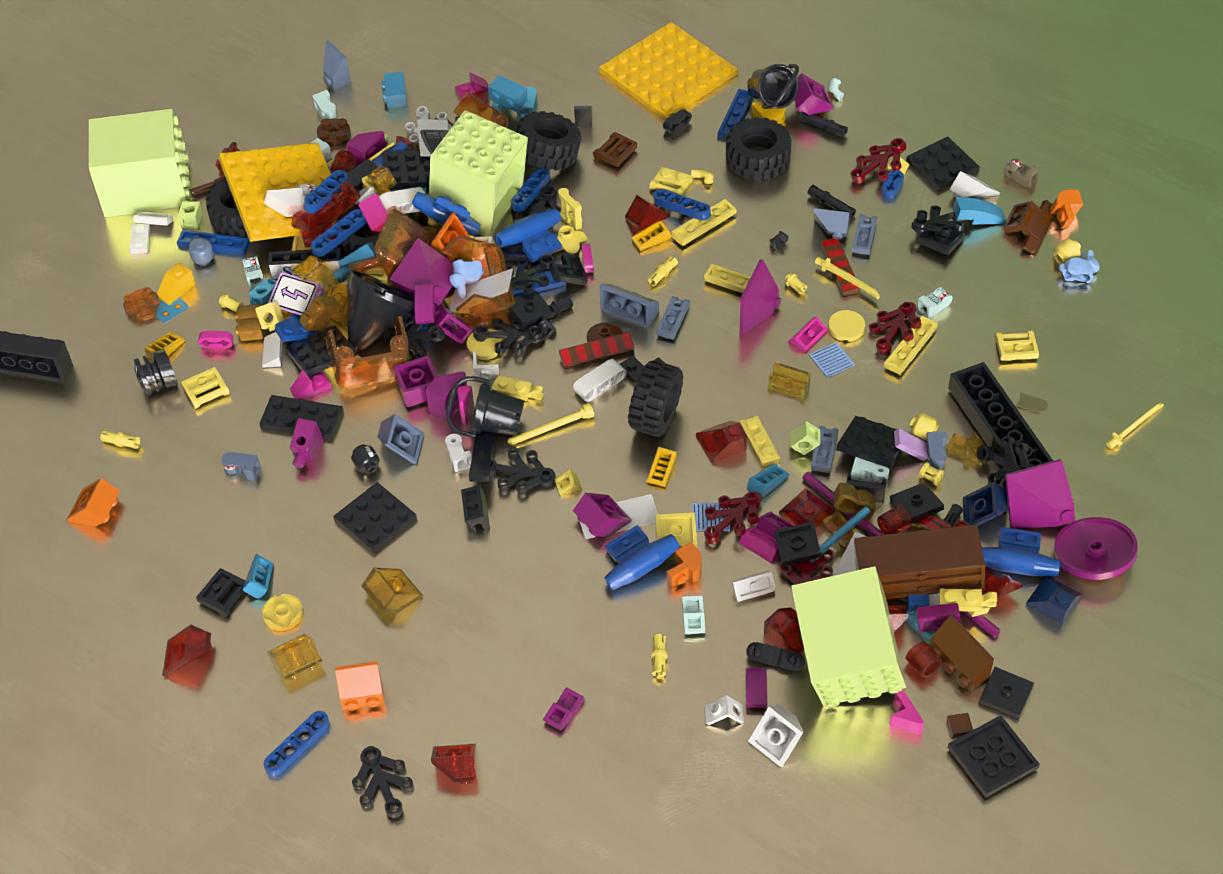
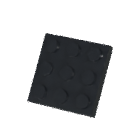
M948 136L908 155L906 161L936 191L952 185L960 171L972 175L978 172L980 168Z
M411 150L383 152L388 188H429L431 156H420V151Z
M336 326L328 327L324 331L312 334L308 338L293 342L285 347L288 355L301 371H305L308 377L357 356L356 349Z
M856 415L836 447L837 451L890 469L902 451L895 447L894 431L897 429Z
M376 482L336 513L333 518L337 524L374 554L415 521L417 515L386 488Z
M1002 715L948 743L947 747L985 798L1037 770L1040 766V763Z

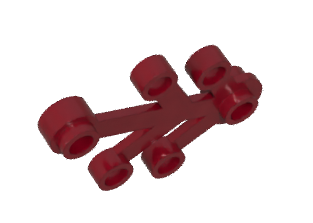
M896 138L890 142V145L871 146L869 148L870 155H860L856 158V162L859 167L865 166L867 162L872 163L864 169H853L850 173L852 181L856 184L863 183L865 176L879 165L878 179L880 181L887 180L889 177L887 173L888 158L893 155V161L890 163L893 171L900 170L902 168L900 156L907 148L906 142L901 138Z
M904 302L898 309L888 313L887 311H879L877 319L883 324L879 325V323L874 322L869 325V331L873 335L889 329L885 337L878 339L876 343V349L879 354L885 355L891 352L890 342L898 329L902 333L903 340L910 341L914 338L913 330L908 329L904 322L906 318L910 320L911 328L917 329L922 326L920 317L915 315L917 308L913 302ZM898 316L896 319L888 321V319Z
M748 492L743 497L733 499L723 495L718 498L719 507L723 508V510H716L714 507L706 508L705 516L708 520L725 517L716 526H710L704 532L706 542L708 544L720 542V532L734 520L736 522L733 526L734 533L737 536L744 535L746 527L743 512L749 509L747 513L748 522L750 524L758 523L760 519L757 508L760 507L762 502L761 494L758 492ZM739 505L737 508L725 509L729 506Z
M828 549L822 554V557L813 563L808 560L793 564L802 573V579L792 571V565L782 566L781 564L780 573L788 577L795 585L833 576V568L823 565L833 561L834 552ZM822 567L821 574L810 580V575Z

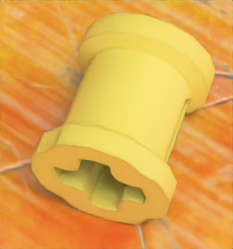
M926 462L920 470L919 478H925L932 481L933 485L938 486L945 471L942 469L938 470Z

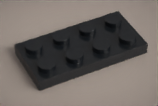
M271 395L259 425L263 429L294 434L298 418L316 421L323 439L333 440L344 410L343 406Z

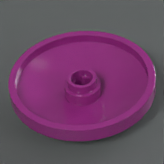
M1088 517L1068 524L1058 533L1054 545L1055 557L1057 560H1060V566L1064 570L1077 577L1092 580L1108 579L1124 573L1134 564L1138 554V542L1132 530L1119 521L1104 517Z

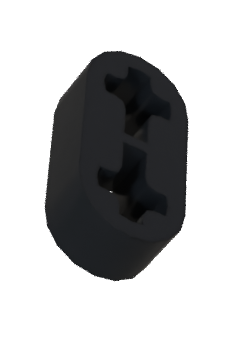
M686 109L679 110L664 121L663 129L669 134L675 133L690 122L692 114Z

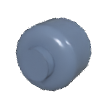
M198 238L189 245L191 259L196 264L203 265L212 260L214 253L209 240Z

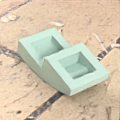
M703 596L682 597L685 634L705 633Z

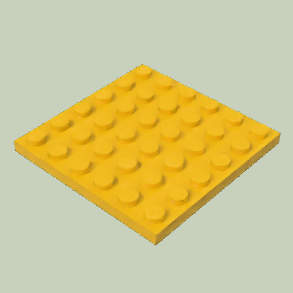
M669 22L599 66V72L662 119L666 120L674 113L689 107L736 76L738 68L680 27Z
M319 143L219 153L218 159L250 242L325 232L335 225L338 217L345 210L342 200H339L329 208L323 206L318 216L304 217V215L298 217H286L264 204L268 190L297 188L301 184H314L316 188L331 175Z

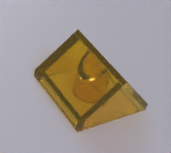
M313 255L291 270V274L302 280L338 285L337 279L325 261Z

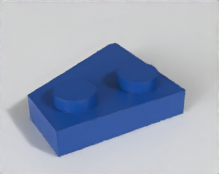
M296 314L276 324L274 329L282 342L300 341L316 333L315 331H305L299 322L301 316Z

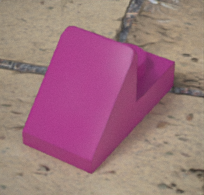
M470 72V82L455 86V92L460 101L488 94L489 85L487 81Z
M303 370L290 387V392L295 399L307 400L332 387L323 371L308 377Z
M902 689V691L895 693L893 707L896 713L891 715L889 725L920 734L923 731L924 721Z

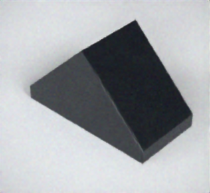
M574 106L575 124L577 127H592V106Z

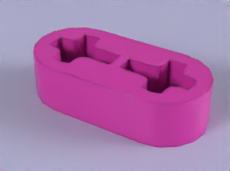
M582 244L585 273H594L591 245Z
M202 331L198 337V345L203 348L226 349L230 348L233 343V335L228 331Z

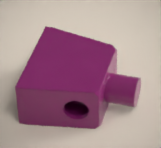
M440 304L435 310V322L433 324L442 328L445 334L462 344L472 332V329L458 315L444 305ZM456 324L459 328L454 331L453 327Z
M300 418L297 420L290 444V449L294 456L292 464L295 467L303 468L305 462L312 463L317 456L323 442V436L316 421Z

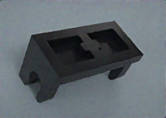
M852 474L847 475L846 483L851 484L857 490H866L875 496L876 502H884L886 478H883L882 483L853 480L851 479Z
M480 485L462 489L461 495L465 523H468L474 531H476V524H481L484 529L490 528L486 496Z

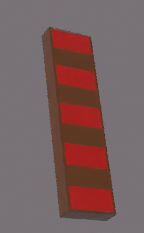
M832 238L821 241V247L826 259L829 258L831 264L855 277L839 239ZM833 273L842 296L860 293L859 287Z
M630 332L561 349L559 350V355L563 368L566 369L635 350Z

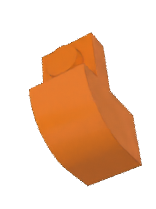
M1064 190L1059 193L1052 203L1050 214H1057V220L1060 223L1061 229H1068L1075 219L1074 214H1077L1082 207L1083 201L1080 191Z
M690 542L675 550V563L677 566L667 571V583L671 588L683 584L687 579L694 584L701 576V553Z

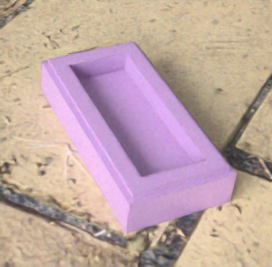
M900 428L894 431L895 447L922 461L928 459L926 442Z

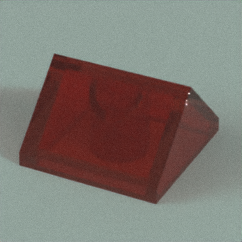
M636 195L625 215V220L638 229L670 218L668 212Z

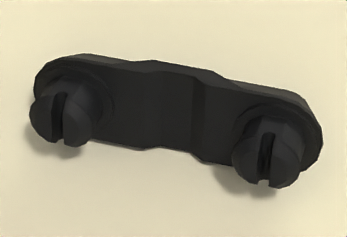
M759 642L750 643L746 649L747 656L753 661L794 671L801 670L805 665L804 656L796 651Z

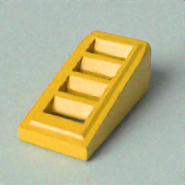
M661 219L631 237L640 251L672 238L669 229Z
M170 331L144 348L146 356L153 360L152 353L164 349L169 357L185 339Z
M658 447L647 483L666 487L677 459L676 451ZM661 458H665V459H669L670 461L667 462V461H663V460H660V459H661ZM658 464L666 465V466H668V467H667V468H664V467L658 466ZM656 470H660V471H663V472H666V473H665V474H661V473L656 472ZM653 476L661 477L664 479L663 481H659L653 479Z

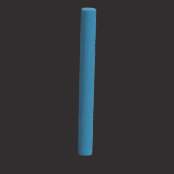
M865 506L821 544V554L825 553L870 513V510ZM818 558L812 559V560H809V561L813 563V562H814L815 560H817Z

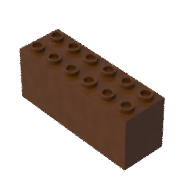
M977 525L854 538L856 570L875 566L886 599L908 597V595L940 593V589H985V561Z

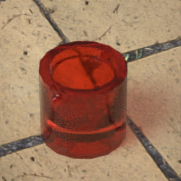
M347 150L338 151L331 163L330 173L332 174L336 170H342L347 173L355 168L357 160L354 154Z
M896 505L877 518V523L884 534H899L912 526V519L904 507Z
M925 641L914 645L905 657L906 661L922 678L932 675L942 664V658Z

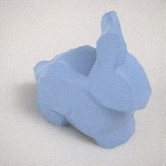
M1089 250L1087 253H1082L1081 258L1074 257L1065 264L1059 265V270L1063 273L1066 281L1078 280L1091 283L1093 273L1100 269L1098 261L1093 258V251Z
M457 260L453 262L454 274L450 275L449 279L451 284L458 289L459 296L465 299V285L475 283L485 272L480 261L463 262V260Z

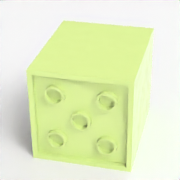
M173 109L89 119V170L104 217L180 208L182 201H188L191 198L190 191L187 189V187H190L189 177H187L189 175V167L186 165V163H189L188 153H184L186 151L184 140L181 141L182 131L181 128L177 127L179 126L178 116H174Z
M464 110L431 154L429 195L436 198L444 196L449 198L451 203L466 207L467 211L470 212L469 216L481 224L477 234L483 237H492L512 209L511 199L523 186L528 137Z
M875 566L791 586L811 683L823 706L835 707L840 702L848 701L853 703L859 701L862 697L876 698L881 696V693H898L903 688H906L885 593Z

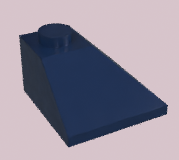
M992 482L964 496V525L978 526L1007 511V490L996 482Z
M1045 576L1026 602V605L1063 624L1082 594L1050 576Z

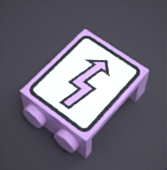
M281 272L268 304L278 302L281 310L301 316L304 311L309 309V305L315 297L325 295V289L319 283Z

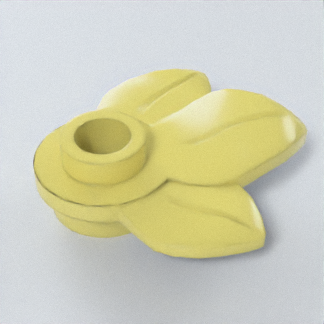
M565 225L560 228L557 239L563 245L561 250L565 249L569 254H577L580 250V243L586 242L587 236L582 231H575L571 226Z

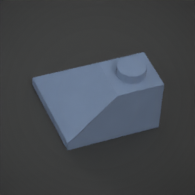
M328 40L325 44L323 80L327 86H330L335 91L350 83L351 80L347 57Z
M814 208V220L828 235H832V238L835 239L847 237L850 221L849 212Z
M397 414L382 421L377 435L379 440L411 463H417L424 432Z

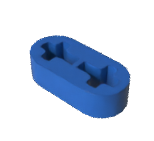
M899 170L891 171L888 174V179L882 185L881 193L883 197L891 199L898 194L904 181V174Z

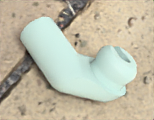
M832 78L829 81L828 92L834 93V97L840 100L844 96V93L838 89L841 82L837 78Z

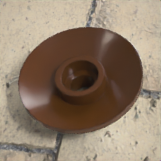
M608 322L598 323L588 330L586 336L587 343L623 334V332L615 324Z

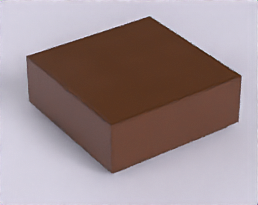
M969 713L947 716L952 738L961 737L973 730Z

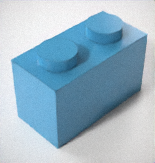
M404 73L384 74V81H381L382 91H385L382 92L383 102H387V108L407 107Z
M499 75L488 86V99L517 112L527 101V88Z

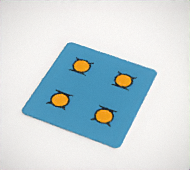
M180 297L170 305L159 298H155L146 304L162 323L189 309V306Z

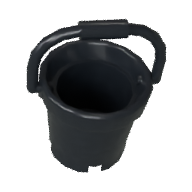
M773 64L765 69L754 71L747 82L749 95L756 101L762 102V109H782L789 106L795 100L798 93L799 82L797 76L799 66L796 64H789L788 66Z
M467 376L457 381L452 391L449 392L445 408L447 410L446 419L454 432L475 438L476 434L481 433V431L516 436L525 400L493 390L491 385H489L488 379ZM476 381L481 382L470 432L457 428L453 424L451 411L453 412L458 387L464 382Z

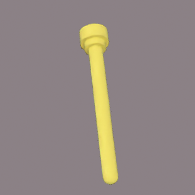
M590 403L581 405L577 412L509 438L507 442L512 446L577 419H590L594 417L593 409Z

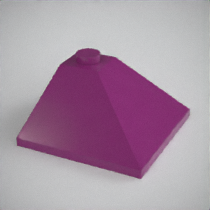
M418 238L389 281L414 299L415 285L434 284V305L437 309L453 286L449 279L450 275L454 274L453 262Z
M761 259L741 296L740 335L746 334L773 315L775 308H779L781 303L779 288L764 260Z
M1061 459L1005 474L1011 528L1056 527L1075 522L1074 502Z

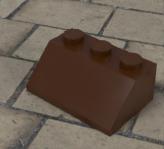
M953 615L949 616L931 637L929 651L935 659H938L943 664L944 669L957 679L958 684L971 693L989 680L994 658Z

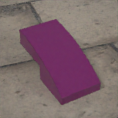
M434 284L415 285L416 324L435 322Z
M746 668V707L767 708V669Z
M566 687L556 703L553 702L543 721L561 731L584 702V696Z

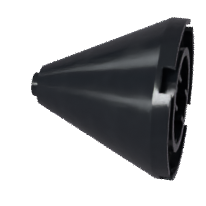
M351 270L347 276L348 341L356 351H360L361 349L365 350L415 308V299L404 291L381 282L382 280L359 271Z

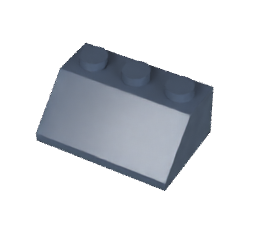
M612 284L600 285L601 311L646 328H650L659 315L658 301L623 289L620 286Z

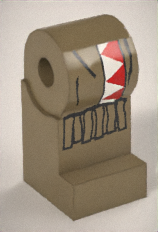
M1013 158L1003 168V172L1011 180L1029 189L1037 181L1040 168L1035 165L1029 167L1019 159Z

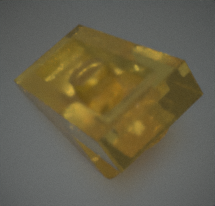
M381 165L367 176L383 194L397 184L390 170Z
M974 431L969 439L954 433L946 446V452L982 466L984 461H980L976 453L980 446L986 445Z

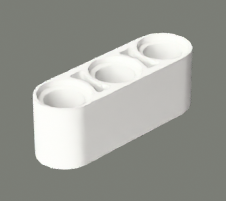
M416 187L386 192L379 198L388 215L394 216L420 211L411 203L417 192L426 193L423 188Z
M610 359L579 378L574 383L573 390L584 401L589 402L621 382L625 378L627 371L617 361Z

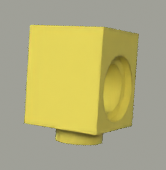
M271 302L255 308L262 329L274 331L276 324L284 320L278 302ZM270 313L273 315L272 322L268 318Z

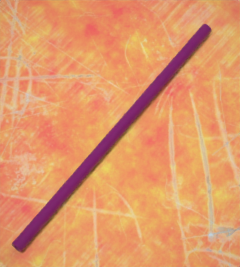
M809 471L806 472L802 479L834 505V492ZM843 512L850 519L855 516L853 513ZM862 519L857 524L871 536L884 534L868 520ZM962 611L994 638L1000 633L1001 630L985 616L978 615L972 617L967 611Z

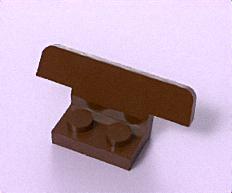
M1045 200L1040 207L1032 201L1014 205L1003 227L1004 231L1011 233L1021 230L1026 235L1021 248L1030 253H1035L1054 214H1050L1052 203Z

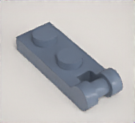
M860 214L852 252L870 255L878 217L872 216L870 218Z
M671 297L656 330V335L670 339L675 338L682 320L690 307V300L684 299L683 301L678 299V297Z
M819 426L821 444L814 449L811 470L830 473L839 429H825V426Z

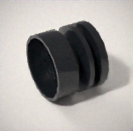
M164 349L152 353V362H149L145 355L142 356L144 365H141L138 358L133 359L136 377L140 387L146 392L147 396L152 394L150 389L152 385L156 393L159 392L158 383L162 382L166 389L178 385L173 368Z

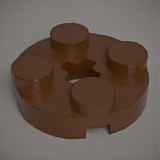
M344 118L322 119L321 124L317 128V137L323 142L328 143L330 147L340 146L343 141H348L351 137L350 125Z

